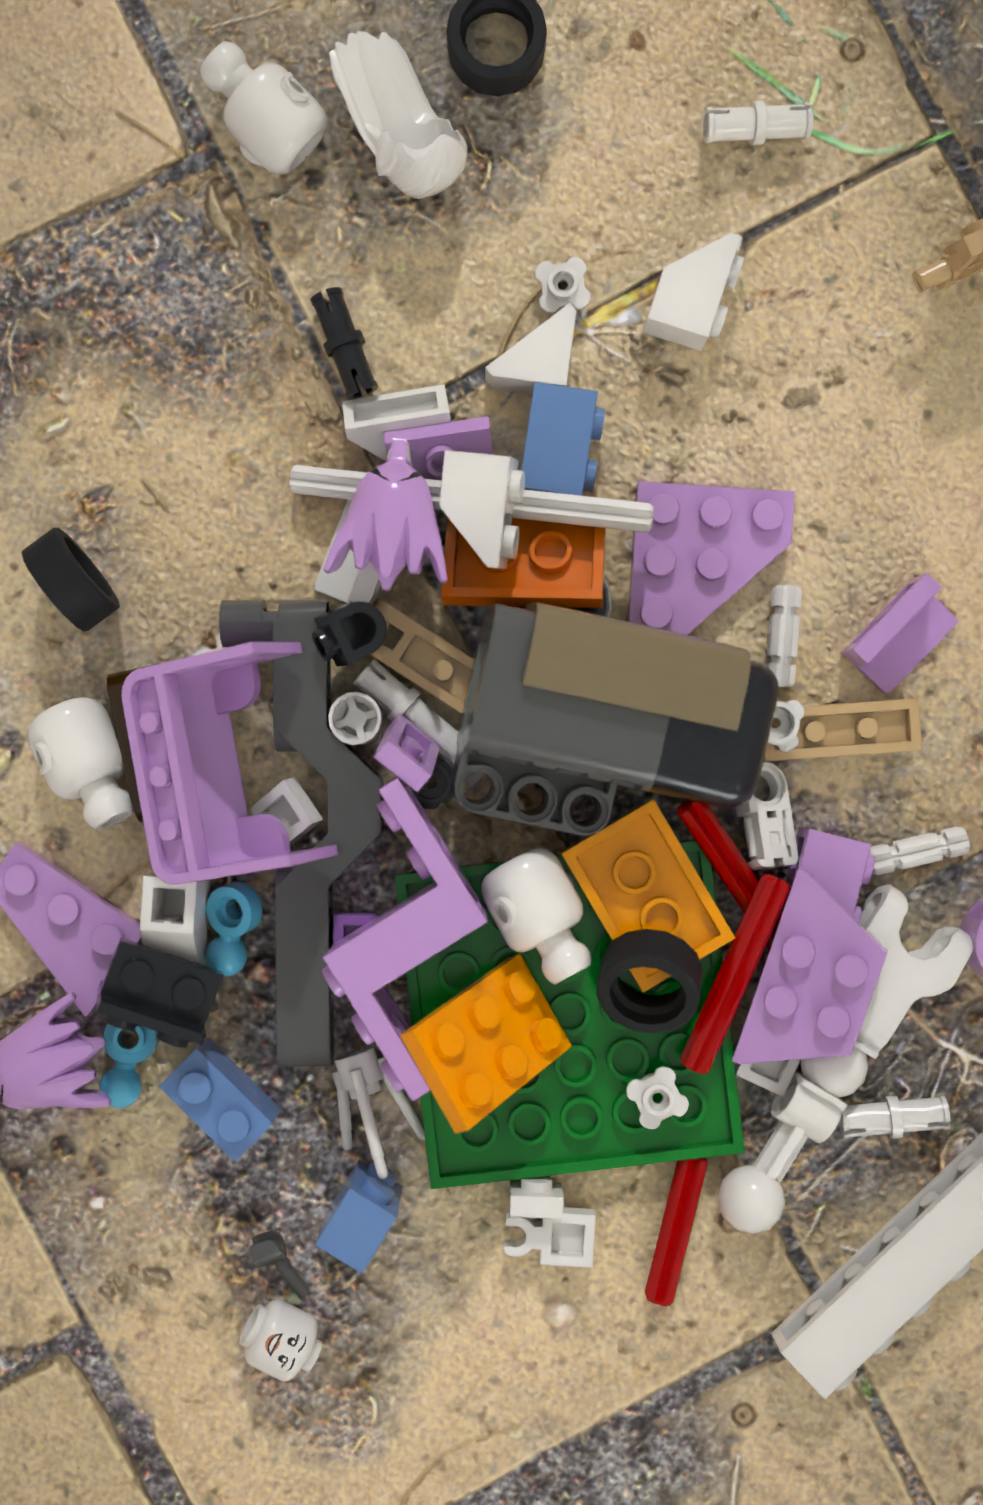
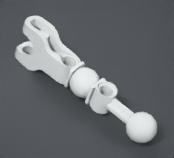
M890 884L876 888L861 907L860 925L866 931H869L888 950L852 1055L801 1059L802 1073L797 1070L795 1071L784 1097L778 1094L775 1095L771 1105V1114L780 1122L754 1164L733 1168L722 1179L718 1192L719 1209L723 1218L737 1230L755 1234L770 1230L781 1219L785 1200L784 1190L780 1182L807 1138L816 1143H822L833 1133L843 1110L848 1106L840 1098L853 1094L865 1081L868 1071L867 1055L874 1059L878 1057L879 1051L891 1039L909 1008L916 1000L922 997L936 996L951 989L970 958L973 950L971 938L968 933L957 927L937 929L920 949L907 952L902 947L899 932L909 908L908 900L900 890Z

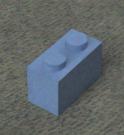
M534 382L521 471H525L524 490L579 496L583 495V491L593 492L597 461L588 460L591 439L600 441L605 416V409L596 408L598 391Z
M209 1037L204 1040L203 1045H199L158 1086L234 1162L274 1123L281 1110Z
M358 1160L327 1210L315 1245L362 1274L397 1218L403 1186L397 1183L398 1177L390 1169L387 1168V1177L380 1179L377 1176L374 1162L367 1165Z

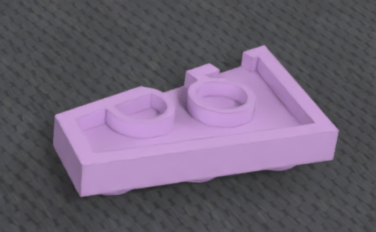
M22 842L15 843L0 864V906L66 993L74 992L76 994L74 1003L85 1018H87L97 1007V989L101 980L104 981L120 937L139 944L141 943L140 922Z

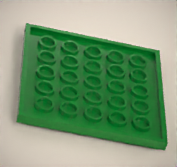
M695 839L679 841L716 904L711 863ZM562 855L556 856L565 871L573 879L575 889L583 904L581 921L570 928L575 939L583 943L590 951L591 965L555 985L549 982L543 975L541 969L542 958L536 948L526 952H516L507 945L483 900L481 884L484 877L507 861L460 866L487 910V922L406 972L412 1026L507 958L521 954L572 1047L468 1131L454 1133L431 1090L420 1097L431 1189L745 1153L735 1063L732 1062L734 1055L731 1028L729 1027L713 1065L707 1074H699L689 1070L680 1060L723 963L721 947L700 959L703 970L698 1010L688 1023L673 1031L653 1034L634 1031L616 1023L602 1009L599 1002L597 983L602 955L612 940ZM417 871L395 874L398 903L434 882L435 880L432 875L423 880ZM629 969L618 975L629 988L643 993ZM671 976L643 994H668L682 987V985ZM666 1066L675 1072V1085L679 1093L687 1097L689 1107L683 1116L672 1115L662 1120L658 1128L647 1129L639 1121L640 1110L636 1102L630 1100L627 1096V1085L633 1079L640 1080L646 1074L654 1073L658 1067ZM655 1093L652 1097L653 1101L660 1102L662 1094Z

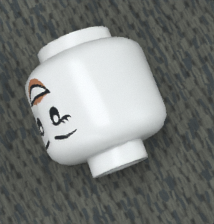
M280 1299L270 1301L265 1307L260 1304L255 1307L244 1326L239 1344L245 1347L244 1358L249 1365L284 1382L293 1379L301 1369L309 1372L316 1363L322 1348V1341L316 1339L318 1332L316 1318Z

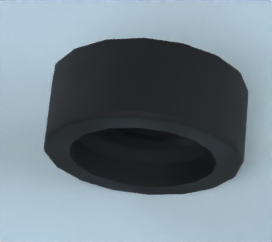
M456 1L449 14L446 34L451 67L461 82L477 93L495 97L516 93L531 83L542 67L547 36L544 13L537 1ZM491 13L511 15L520 21L526 29L528 40L525 52L511 64L492 66L481 63L471 56L467 50L465 40L467 28L473 21L482 15Z
M52 528L22 551L23 561L42 591L56 608L75 627L83 632L92 629L120 607L115 593L102 573L79 545L60 528Z
M652 929L629 931L612 940L602 955L597 983V997L602 1009L616 1023L631 1030L653 1034L673 1031L688 1023L698 1010L703 967L697 952L683 939L666 931ZM632 968H656L672 975L682 987L668 994H643L629 988L618 975Z

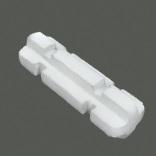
M777 585L772 589L770 607L775 608V611L769 618L767 657H771V661L766 666L775 674L778 687L782 688L793 686L796 676V665H792V659L797 658L800 616L796 615V610L801 608L802 590L794 585Z
M952 827L940 830L939 835L931 832L893 841L890 847L888 844L872 846L869 855L874 856L872 874L882 875L894 872L895 867L903 870L941 861L944 855L950 858L966 855L970 852V842L964 828Z

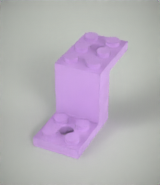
M397 778L379 789L384 800L378 803L377 807L394 833L401 828L406 833L413 845L406 853L420 877L424 880L432 875L435 881L334 943L323 957L328 966L322 969V973L335 995L340 998L346 994L357 1013L351 1016L364 1042L370 1045L375 1041L386 1058L381 1063V1067L391 1086L396 1092L405 1089L413 1102L429 1092L430 1088L400 1037L403 1032L410 1028V1025L385 985L487 922V910L411 787L400 778Z

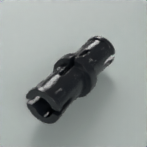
M328 288L326 292L333 308L332 311H330L326 298H323L321 291L310 299L327 339L323 346L327 356L334 358L347 399L361 398L363 396L356 380L357 375L367 395L378 389L377 381L373 377L362 348L365 344V339L361 330H355L343 297L342 288Z

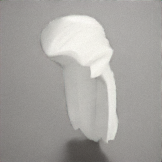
M357 31L356 34H348L345 44L339 41L335 42V49L329 52L332 75L335 84L342 92L347 109L365 141V145L369 146L376 156L378 176H386L392 184L396 185L407 196L417 199L438 194L452 185L459 178L466 164V142L458 130H453L449 119L438 118L423 92L406 52L397 40L392 39L386 32H382L379 39L365 31Z

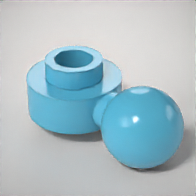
M232 882L217 888L210 894L206 904L208 921L212 928L219 933V936L214 938L207 946L205 960L208 967L222 971L224 976L235 975L245 966L247 949L240 940V936L255 929L262 918V903L258 894L252 887L242 882ZM236 901L239 903L242 913L238 910Z
M107 1024L103 1036L106 1040L105 1049L109 1056L115 1060V1066L102 1076L99 1090L105 1091L112 1100L111 1107L126 1108L134 1104L139 1098L142 1091V1081L139 1074L135 1071L136 1064L148 1059L155 1052L159 1044V1039L156 1038L158 1031L137 1025L135 1031L139 1036L138 1043L134 1048H128L121 1041V1035L124 1030Z

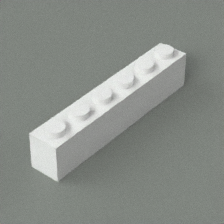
M983 1132L771 1333L781 1354L824 1399L833 1391L846 1388L855 1378L857 1369L872 1354H879L885 1351L893 1342L895 1332L910 1318H916L925 1313L931 1306L934 1295L949 1281L953 1282L964 1276L972 1264V1259L983 1249Z

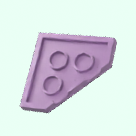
M638 481L636 484L635 502L653 505L654 519L650 532L633 531L627 621L688 635L791 544L795 491Z

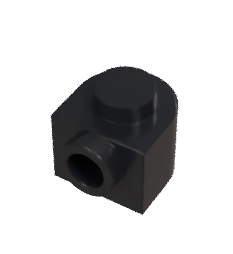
M366 602L341 605L313 618L318 627V630L312 632L315 647L325 661L333 659L336 667L350 665L376 652L386 637V622L382 613L375 606Z

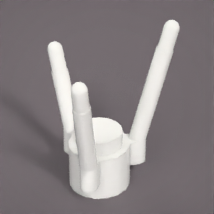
M369 1047L336 1058L334 1062L337 1071L333 1072L332 1076L337 1089L343 1149L348 1151L353 1145L350 1094L351 1099H357L377 1176L380 1179H385L388 1172L368 1095L381 1090L379 1080H383L420 1140H425L424 1126L403 1090L396 1092L387 1080L381 1067V1063L386 1058L384 1056L377 1058L374 1047Z

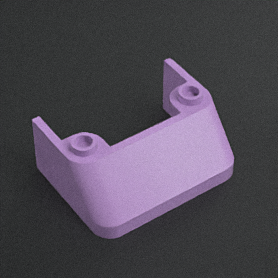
M249 642L136 669L125 679L122 687V703L149 857L154 873L163 882L170 885H178L289 867L338 855L336 844L291 852L288 833L284 824L271 814L248 816L230 712L249 708L257 700L261 688L258 663L302 653L300 642Z

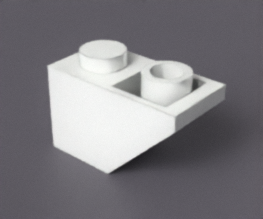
M729 233L665 266L642 333L698 351H702L709 336L718 338L728 311V307L720 305L724 288L727 286L734 289L744 261V257L736 255L741 236Z
M445 450L439 502L440 508L487 567L507 569L508 558L515 559L518 551L519 526L512 525L514 503L521 504L523 500L525 471L517 470L518 460L510 456Z
M155 873L143 876L140 934L143 945L205 965L208 926L206 904L210 896L211 879L170 885L160 880Z

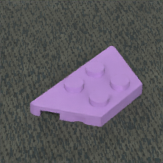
M799 867L732 1059V1062L737 1064L852 1055L888 950L869 931H866L854 919V916L814 879V876L808 869Z

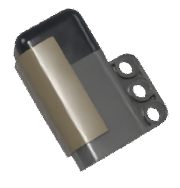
M538 602L528 603L523 609L497 603L486 606L473 658L463 712L460 718L457 735L458 749L451 777V789L454 797L464 809L476 814L572 834L593 835L600 832L608 823L617 785L724 808L738 807L752 798L758 787L779 692L775 674L768 666L751 660L747 649L643 624ZM474 772L486 773L491 780V788L488 794L479 800L466 798L462 791L465 778ZM529 783L539 784L543 791L541 804L530 811L519 809L516 803L519 789ZM583 794L591 795L595 802L593 814L584 821L572 820L570 816L572 801Z

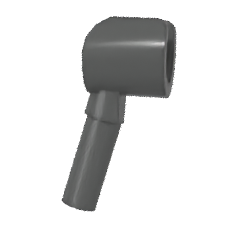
M272 1230L252 1237L253 1245L250 1246V1254L255 1266L260 1268L274 1263L278 1272L282 1274L297 1296L305 1295L309 1288L290 1264L291 1262L287 1257L286 1246L281 1233Z

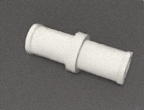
M758 100L751 101L749 107H705L702 117V135L706 144L721 141L748 140L750 145L754 146L763 145L765 139H809L813 128V109L809 102L793 105L766 106L765 101Z
M895 1095L885 1096L884 1102L848 1105L841 1114L839 1127L843 1139L889 1134L891 1139L902 1138L905 1132L950 1130L949 1122H951L948 1102L944 1095L911 1100H898V1097Z

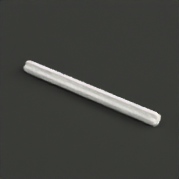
M295 465L290 472V491L296 494L352 500L359 482L367 472ZM424 479L430 489L433 508L442 510L439 506L442 481ZM524 490L522 503H514L512 518L647 533L651 531L653 526L654 506L644 502Z

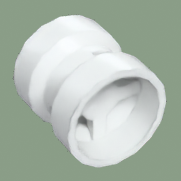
M350 692L338 697L332 704L328 715L329 727L334 736L340 741L351 745H366L376 740L382 732L385 723L384 712L380 705L369 695L360 692Z

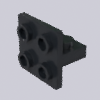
M120 937L104 981L101 980L97 989L96 1011L105 1014L103 1020L109 1025L127 1031H135L136 1026L140 1025L158 1031L157 1039L176 1047L187 1048L189 1042L203 1045L207 1035L205 1023L224 975L222 971Z

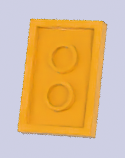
M654 799L648 800L609 823L600 832L589 835L560 852L611 940L626 932L641 929L666 931L683 939L697 952L700 960L735 939L731 929ZM638 967L629 969L643 993L672 976L656 968Z
M521 954L514 955L501 962L400 1035L455 1134L471 1129L572 1047Z

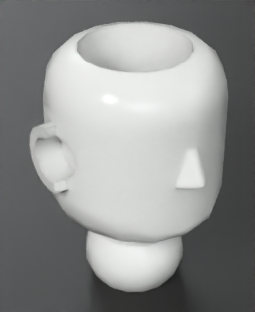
M228 41L220 43L204 60L200 68L201 79L210 90L223 93L228 98L223 111V121L229 133L240 143V150L247 160L265 167L271 173L283 175L300 165L305 160V156H309L326 132L328 118L318 101L293 77L291 72L275 63H265L253 70L247 64L244 52L236 44Z
M87 697L72 698L48 708L32 720L27 730V742L40 768V775L44 776L55 796L65 800L81 798L84 803L83 817L86 823L96 831L113 827L132 815L133 807L130 795L127 791L119 788L116 782L123 776L125 771L115 724L99 701Z
M546 848L529 850L505 862L484 877L481 884L483 900L507 945L516 952H526L536 948L542 958V973L549 982L555 985L591 965L590 951L583 943L575 939L570 928L581 921L583 904L575 889L573 879L565 871L560 860L552 851Z

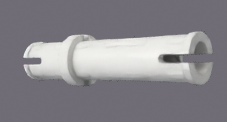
M374 659L353 684L366 695H369L389 714L386 718L390 722L400 713L440 746L438 757L453 769L458 749V731L419 698L421 693L417 689L412 687L409 690L403 683L391 675L379 661ZM474 772L468 775L465 781L472 787L484 773Z

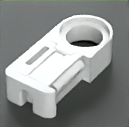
M763 762L760 775L765 778L769 785L770 793L768 799L761 801L753 795L745 804L736 807L737 817H744L747 849L751 861L747 864L752 871L780 869L795 865L799 860L786 778L776 765Z

